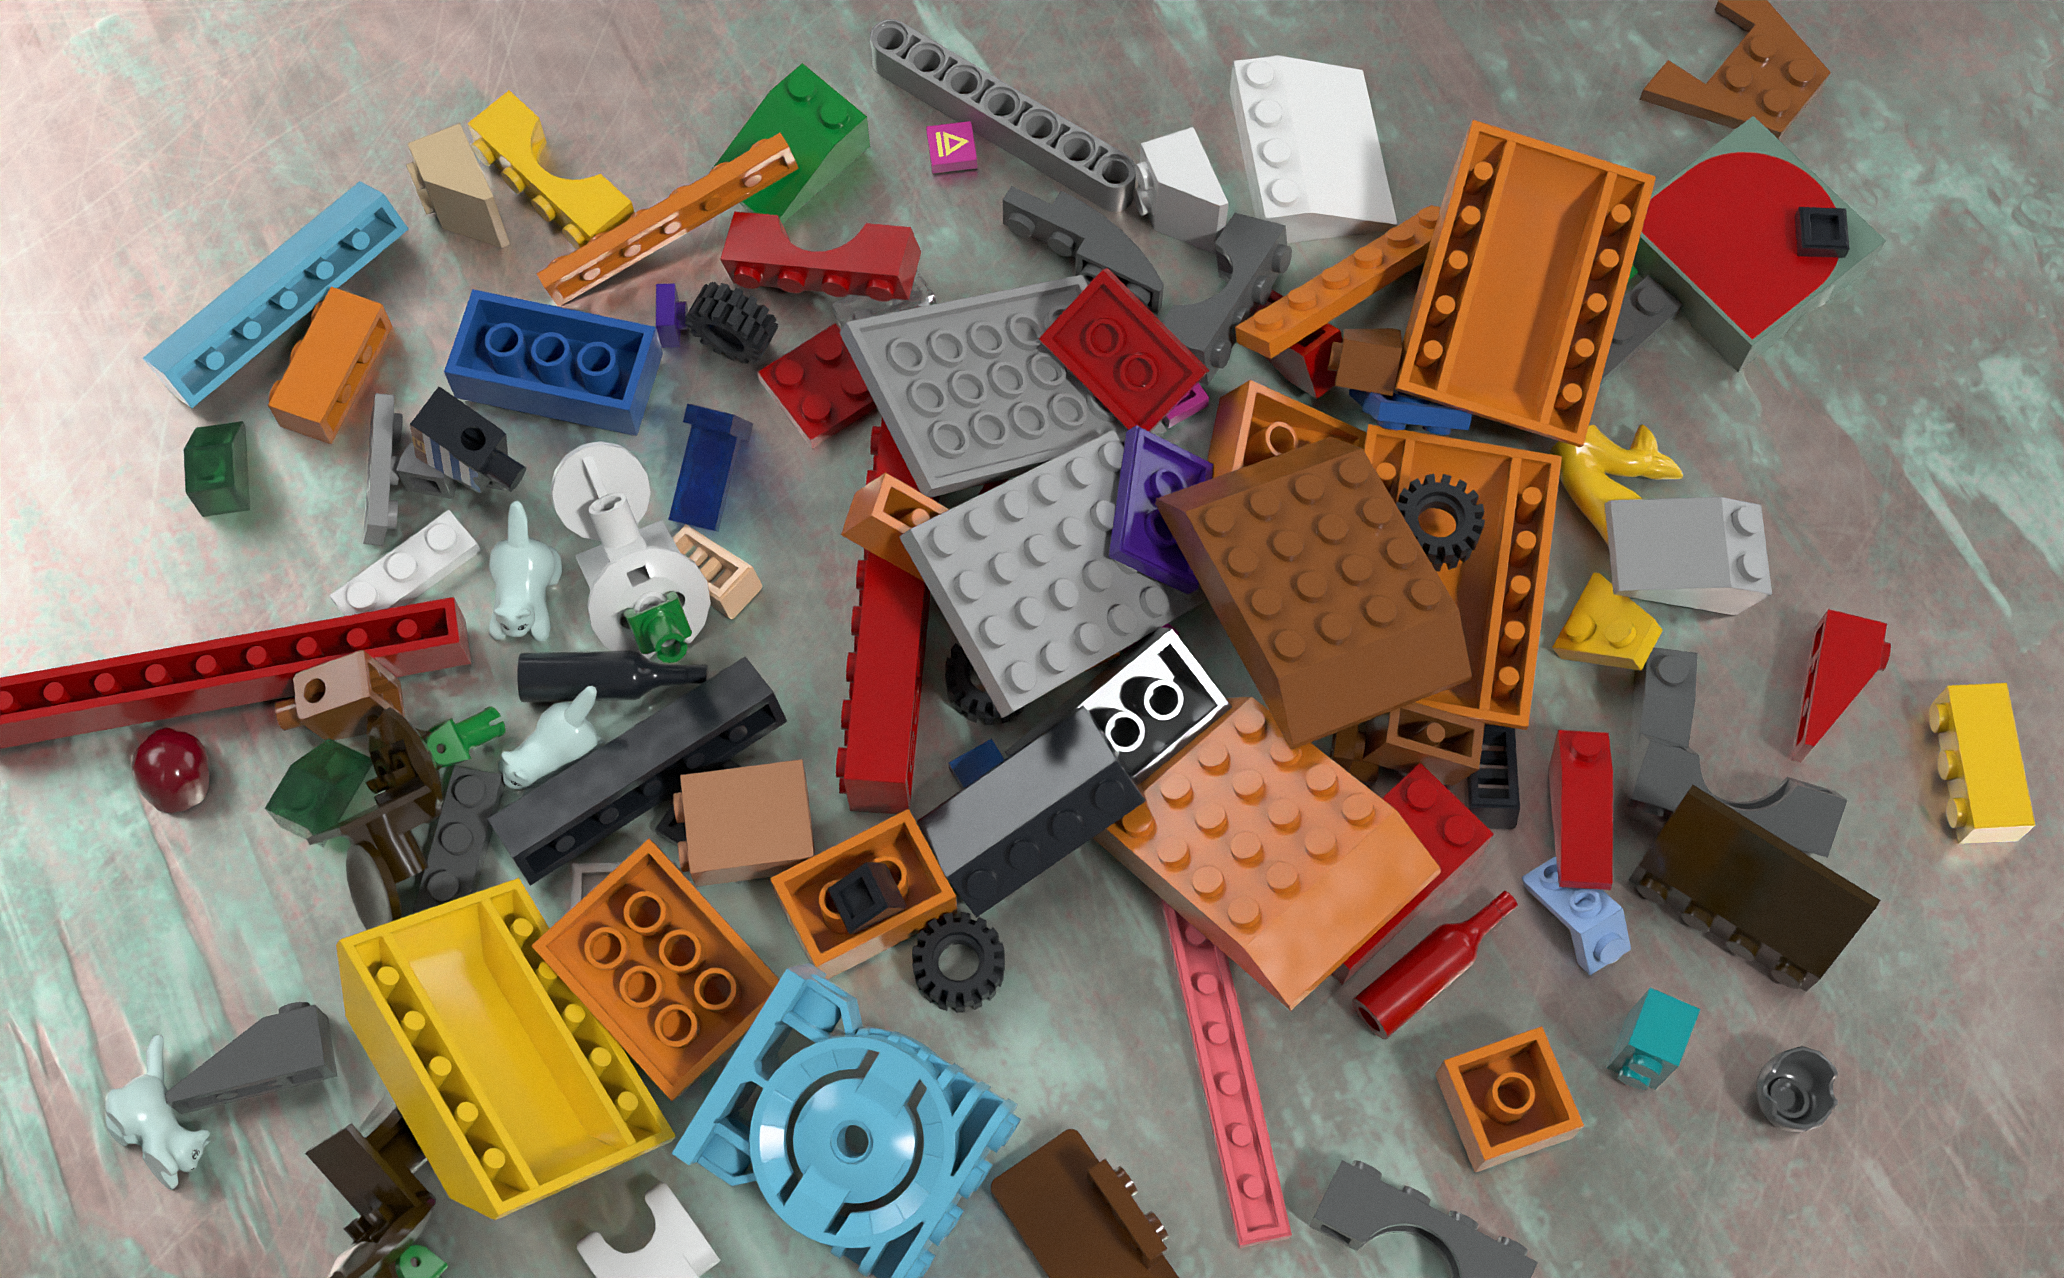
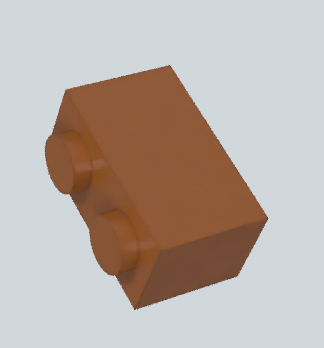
M1413 702L1367 720L1365 731L1367 733L1362 760L1408 774L1421 763L1441 783L1454 786L1479 770L1485 723Z

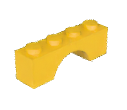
M510 90L467 123L474 141L470 146L478 159L486 166H490L493 163L501 171V176L505 183L516 194H520L523 191L532 199V206L545 221H556L562 227V233L575 249L578 250L588 244L589 240L595 235L609 232L623 224L635 213L632 201L601 173L584 179L572 180L556 177L545 171L539 165L540 155L547 143L540 118Z

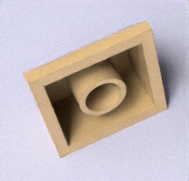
M460 123L407 143L414 161L406 164V167L426 215L435 212L442 229L500 248L510 245L493 194Z

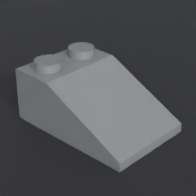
M1725 497L1610 500L1605 503L1613 594L1729 615H1737L1772 595L1761 504Z

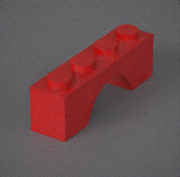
M734 211L720 260L733 284L744 288L756 289L759 286L781 288L790 293H800L805 290L824 292L833 297H845L847 295L868 296L877 301L887 302L892 299L909 300L921 250L911 227L866 223L853 239L838 248L827 251H808L796 247L790 242L778 215Z

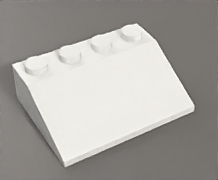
M1279 55L1233 61L1230 96L1255 218L1286 225L1287 243L1388 231L1396 227L1398 224L1363 70Z

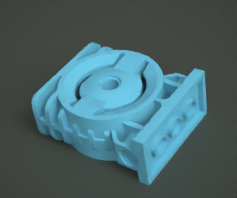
M807 963L787 968L671 1154L689 1166L697 1162L731 1186L757 1181L765 1199L785 1223L804 1236L831 1246L832 1250L830 1253L840 1259L846 1256L858 1264L859 1268L857 1271L865 1277L872 1274L877 1278H923L936 1255L928 1251L932 1243L939 1246L942 1240L949 1236L964 1212L962 1208L957 1206L960 1198L963 1196L968 1199L973 1191H977L989 1173L993 1164L985 1160L990 1150L997 1153L1001 1146L1004 1147L1020 1123L1021 1119L1013 1114L1018 1104L1009 1098L1004 1100L990 1090L991 1086L983 1081L977 1082L963 1073L964 1069L956 1063L951 1065L940 1058L929 1047L914 1038L896 1031L870 1026L863 1027L857 999L825 978L827 974L814 965ZM841 1017L845 1033L836 1027ZM793 1028L815 1042V1044L804 1048L780 1065L777 1053ZM869 1050L880 1052L865 1077H849L832 1082L814 1093L804 1105L796 1121L793 1135L796 1161L803 1174L799 1182L791 1167L786 1146L787 1125L797 1100L819 1078L840 1070L858 1069ZM922 1081L927 1090L916 1110L922 1123L924 1149L921 1164L914 1180L902 1195L885 1206L869 1211L851 1212L848 1217L840 1215L839 1212L845 1203H865L876 1200L898 1186L909 1173L917 1154L918 1130L914 1115L907 1103ZM757 1085H759L763 1090L754 1108L752 1120L749 1122L739 1115L741 1113L739 1110L744 1108ZM850 1125L859 1126L867 1133L869 1145L865 1153H857L848 1147L845 1133ZM751 1163L753 1169L746 1170Z

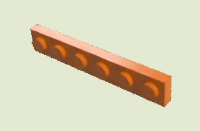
M781 133L770 139L760 140L741 156L730 162L718 164L708 175L690 185L678 187L668 198L649 209H641L635 212L628 221L611 231L595 235L589 240L588 244L571 254L555 258L545 269L536 274L545 290L556 305L560 307L799 169Z
M1430 205L1423 208L1416 215L1400 225L1389 229L1384 235L1357 249L1355 253L1334 266L1325 269L1321 274L1302 286L1291 290L1278 301L1265 309L1259 310L1255 315L1235 327L1237 343L1272 359L1426 261L1441 207Z

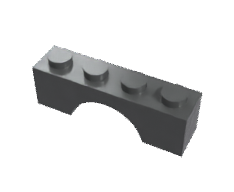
M1234 213L1215 242L1218 275L1227 285L1218 294L1202 302L1188 305H1173L1162 321L1210 370L1199 383L1209 385L1218 369H1223L1227 365L1231 349L1237 341L1235 327L1252 317L1259 305H1264L1268 301L1275 280L1280 273L1284 274L1287 271L1291 262L1292 249L1290 246H1287L1286 225Z
M1641 733L1623 787V791L1631 799L1635 800L1634 808L1653 815L1663 816L1665 809L1674 811L1693 784L1808 856H1811V853L1827 858L1847 803V799L1834 790L1786 777L1768 795L1753 801L1734 802L1719 798L1712 794L1706 786L1701 773L1700 758L1690 747Z
M1343 1160L1341 1161L1309 1227L1355 1251H1358L1370 1240L1388 1233H1407L1418 1236L1432 1244L1442 1254L1453 1278H1531L1538 1264L1537 1261L1526 1256L1528 1250L1520 1243L1504 1236H1499L1497 1241L1477 1231L1479 1224L1472 1218L1457 1211H1450L1447 1215L1429 1206L1431 1200L1422 1192L1406 1185H1402L1399 1190L1380 1180L1382 1177L1380 1171L1358 1160H1354L1352 1165Z

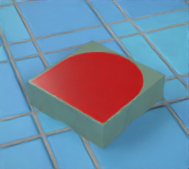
M1752 116L1652 192L1633 265L1639 271L1637 274L1644 279L1649 275L1683 304L1681 312L1685 315L1691 327L1739 372L1784 337L1799 318L1809 311L1826 304L1868 271L1886 240L1762 123ZM1799 207L1846 208L1850 250L1845 258L1798 256L1795 214Z

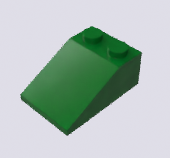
M802 63L769 91L714 167L741 156L749 151L756 142L770 139L781 133L799 169L740 202V204L750 213L778 215L781 223L784 224L870 147L868 119L865 114Z

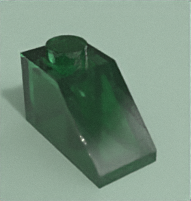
M239 421L196 427L183 449L185 492L202 517L250 510L246 427L244 422Z
M329 738L290 765L264 809L281 828L304 839L313 836L340 821L373 765L371 758ZM328 840L316 844L324 848Z

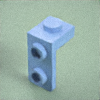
M1556 856L1522 877L1524 887L1570 929L1577 963L1589 975H1592L1607 964L1614 963L1623 954L1631 950L1623 908L1606 892L1600 889L1559 887Z

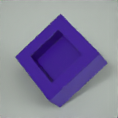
M675 283L656 284V329L661 348L680 347V330L688 329L685 324V317L688 314L687 301H679Z

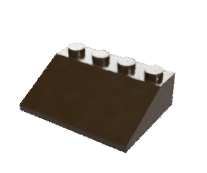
M1693 784L1659 830L1628 879L1637 885L1638 892L1646 899L1657 904L1665 903L1680 912L1682 919L1692 928L1701 932L1710 931L1726 941V946L1735 955L1745 960L1758 961L1772 970V976L1781 984L1792 989L1801 988L1805 992L1823 977L1881 901Z

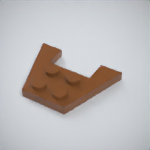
M1718 0L1714 10L1749 33L1706 84L1668 60L1645 86L1639 100L1732 129L1738 128L1754 116L1777 139H1780L1824 86L1831 72L1768 0Z

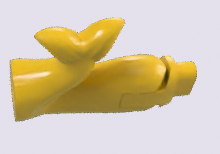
M1643 424L1639 425L1628 450L1612 442L1595 425H1589L1584 445L1581 448L1558 441L1550 450V454L1562 456L1559 477L1568 494L1595 526L1608 546L1605 503L1610 500H1635L1643 498L1634 491L1612 480L1605 473L1622 477L1644 476L1654 480L1683 478L1679 466L1670 457L1658 452L1655 436Z

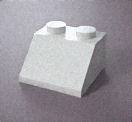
M1194 127L1141 143L1140 163L1135 164L1138 188L1133 189L1134 201L1140 215H1148L1155 231L1213 254L1216 253L1215 242L1226 226L1228 201Z

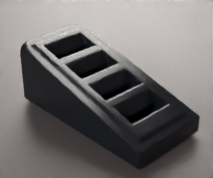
M1485 724L1482 745L1504 746V751H1481L1480 765L1504 766V769L1479 768L1478 771L1465 778V806L1489 829H1514L1517 826L1520 812L1515 728ZM1478 784L1504 785L1505 788H1478Z

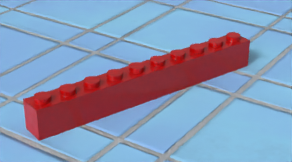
M449 597L1 677L0 749L295 696L293 678L296 673L362 650L367 652L395 677L471 664L466 619L455 598Z

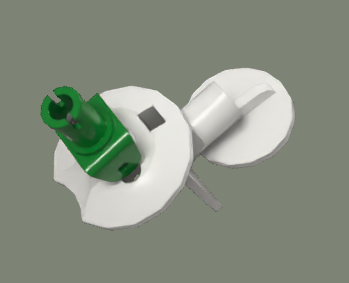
M602 441L583 444L565 455L554 471L550 490L554 509L564 525L582 538L598 540L602 543V545L575 555L591 590L587 603L591 628L604 647L611 651H636L648 659L657 652L656 655L662 662H677L686 654L687 643H691L705 625L711 604L708 582L696 563L680 553L663 520L641 529L638 528V523L647 512L651 491L648 475L637 457L617 444Z

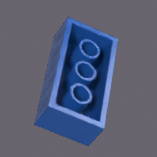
M472 289L444 374L454 397L457 399L637 436L663 352L656 327Z

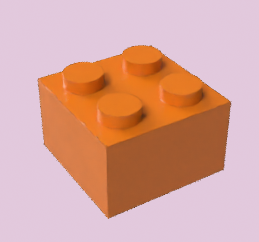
M1542 1026L1446 1059L1435 1073L1475 1173L1570 1140L1584 1127Z

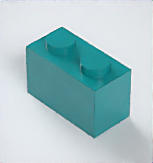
M1650 987L1628 1012L1607 1069L1618 1073V1079L1630 1087L1639 1090H1647L1650 1087L1656 1090L1679 1067L1701 1009Z

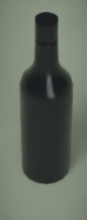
M636 651L521 653L517 666V685L521 702L574 701L579 693L588 686H593L597 690L595 701L636 700L660 686L702 684L709 680L708 664L688 666L659 664Z

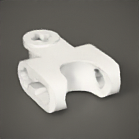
M662 1181L645 1193L644 1200L652 1210L655 1218V1232L651 1241L643 1249L632 1253L616 1251L609 1246L600 1233L595 1231L590 1232L576 1242L577 1250L596 1278H699L720 1262L712 1247L671 1189Z

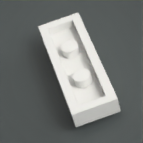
M448 510L329 596L344 616L405 606L481 550L477 542L452 512Z

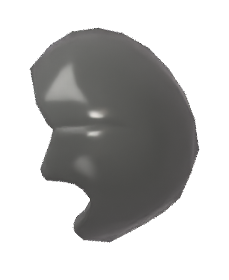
M1804 1046L1778 1053L1762 1067L1757 1078L1756 1089L1760 1110L1772 1124L1782 1130L1799 1134L1822 1126L1832 1113V1110L1838 1105V1100L1835 1098L1833 1083L1838 1077L1835 1066L1821 1051Z

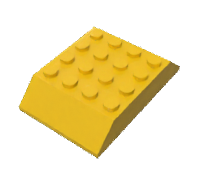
M519 878L342 938L336 944L345 1017L449 1198L493 1220L500 1219L670 1143L676 1137L622 1046L531 946L550 928Z

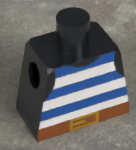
M439 386L410 423L416 458L475 492L481 493L491 480L512 492L526 472L524 465L508 456L507 436L502 429Z

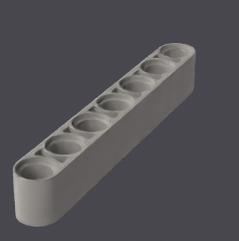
M886 19L873 26L870 32L872 65L875 72L881 77L957 122L971 121L973 132L1102 209L1118 212L1131 205L1134 199L1133 189H1135L1136 174L1134 161L1128 155L903 22L895 19ZM924 70H933L931 72H923ZM960 92H970L968 94H960ZM1004 113L1007 116H997L996 114ZM1038 135V136H1044V137H1046V138L1036 139V138H1033V137ZM1072 158H1081V159H1084V160H1082V161H1072V160H1070V159H1072ZM1110 180H1118V181H1121V182H1123V183H1120V184H1111V183H1108L1107 181H1110Z

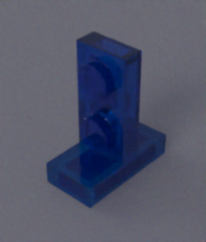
M687 403L683 423L691 425L668 520L719 532L741 440L749 442L753 423L734 414Z

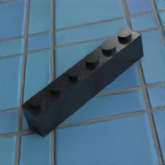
M745 656L693 690L680 696L647 719L637 723L634 727L604 746L594 750L591 754L558 775L551 777L547 782L520 799L508 804L504 809L487 820L531 886L672 796L673 793L682 789L680 775L713 770L787 722L786 717L773 690Z

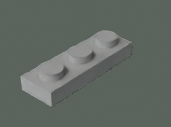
M375 393L370 419L363 544L383 546L387 529L396 528L398 500H389L390 485H398L399 474L396 470L400 457L391 456L392 442H400L403 415L394 413L395 395Z

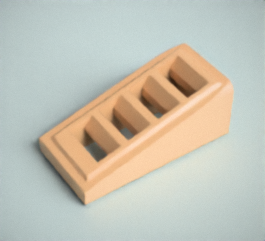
M685 524L673 537L676 546L683 555L693 546L697 548L689 558L696 563L698 568L708 557L710 558L700 569L708 582L710 605L729 619H734L760 592L762 583L751 565ZM723 569H725V571L723 572V574H722L713 584H711V581H712Z

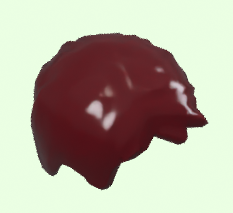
M164 727L149 735L134 752L131 767L135 784L142 796L158 811L166 813L183 812L205 799L209 788V760L205 747L194 735Z

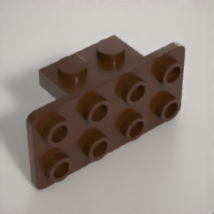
M1065 1130L992 1181V1195L1048 1278H1179L1165 1258L1168 1248L1164 1241L1169 1238V1235L1152 1211L1144 1215L1133 1199V1196L1138 1191L1127 1172L1121 1166L1113 1170L1106 1158L1099 1162L1077 1130Z

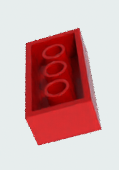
M1421 763L1382 799L1397 810L1438 864L1441 873L1332 973L1342 985L1354 976L1485 852L1494 835L1485 824Z

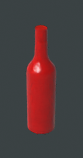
M1503 891L1470 919L1460 923H1444L1435 928L1352 999V1005L1361 1020L1378 1037L1385 1040L1388 1039L1473 965L1477 958L1482 938L1518 906L1515 898L1509 892Z

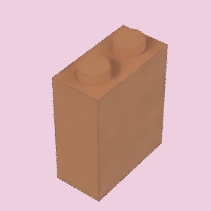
M802 759L680 775L682 792L673 793V803L677 824L685 823L687 841L678 842L681 871H690L696 887L773 877L815 856L807 779Z

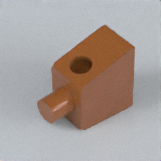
M364 650L296 673L293 678L295 697L278 701L275 704L276 718L284 731L306 726L325 741L365 735L367 717L373 714L380 717L383 710L389 707L405 717L401 681Z

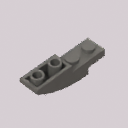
M1013 186L1010 187L1002 200L1003 224L1008 226L1013 233L1021 237H1032L1039 240L1061 256L1075 257V276L1082 275L1087 285L1103 269L1108 268L1151 312L1159 313L1162 308L1164 284L1140 248L1121 229L1104 215L1063 191H1060L1054 203L1050 204Z

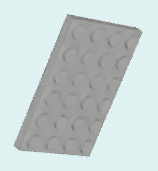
M1082 275L845 323L840 331V335L922 494L931 498L1022 475L1112 430H1115L1124 446L1126 432L1128 431L1126 426L1039 340L1040 336L1088 286ZM1162 421L1151 433L1159 437L1166 433Z
M1115 430L1109 431L960 504L899 536L1002 718L1154 632L1159 627L1168 624L1208 601L1200 584L1196 591L1187 595L1109 557L1124 446Z

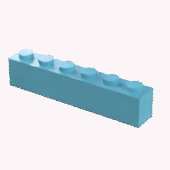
M359 181L142 359L170 393L193 408L311 311L318 302L323 301L331 287H340L409 229L384 193Z

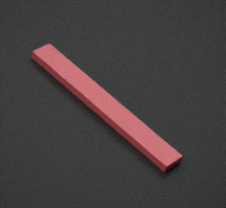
M1160 897L1238 1249L1291 1238L1292 1233L1228 957Z

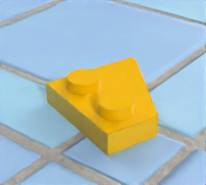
M1593 572L1552 648L1561 659L1641 671L1663 630L1652 616L1629 597L1613 594V584L1600 573Z

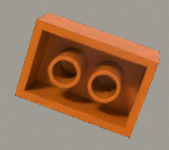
M909 809L770 878L775 896L810 964L826 973L825 978L827 980L920 933L921 930L928 929V923L934 918L937 922H941L944 920L943 914L952 912L955 915L958 913L956 895ZM866 862L886 864L907 907L899 913L855 934H849L828 888Z

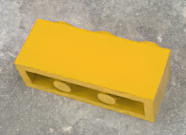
M2007 683L1948 685L1932 702L1929 709L1930 727L1934 733H1938L1941 749L1938 755V771L1941 779L1947 781L1950 797L1946 807L1948 823L1952 828L1956 829L1958 844L2019 841L2035 827V821Z

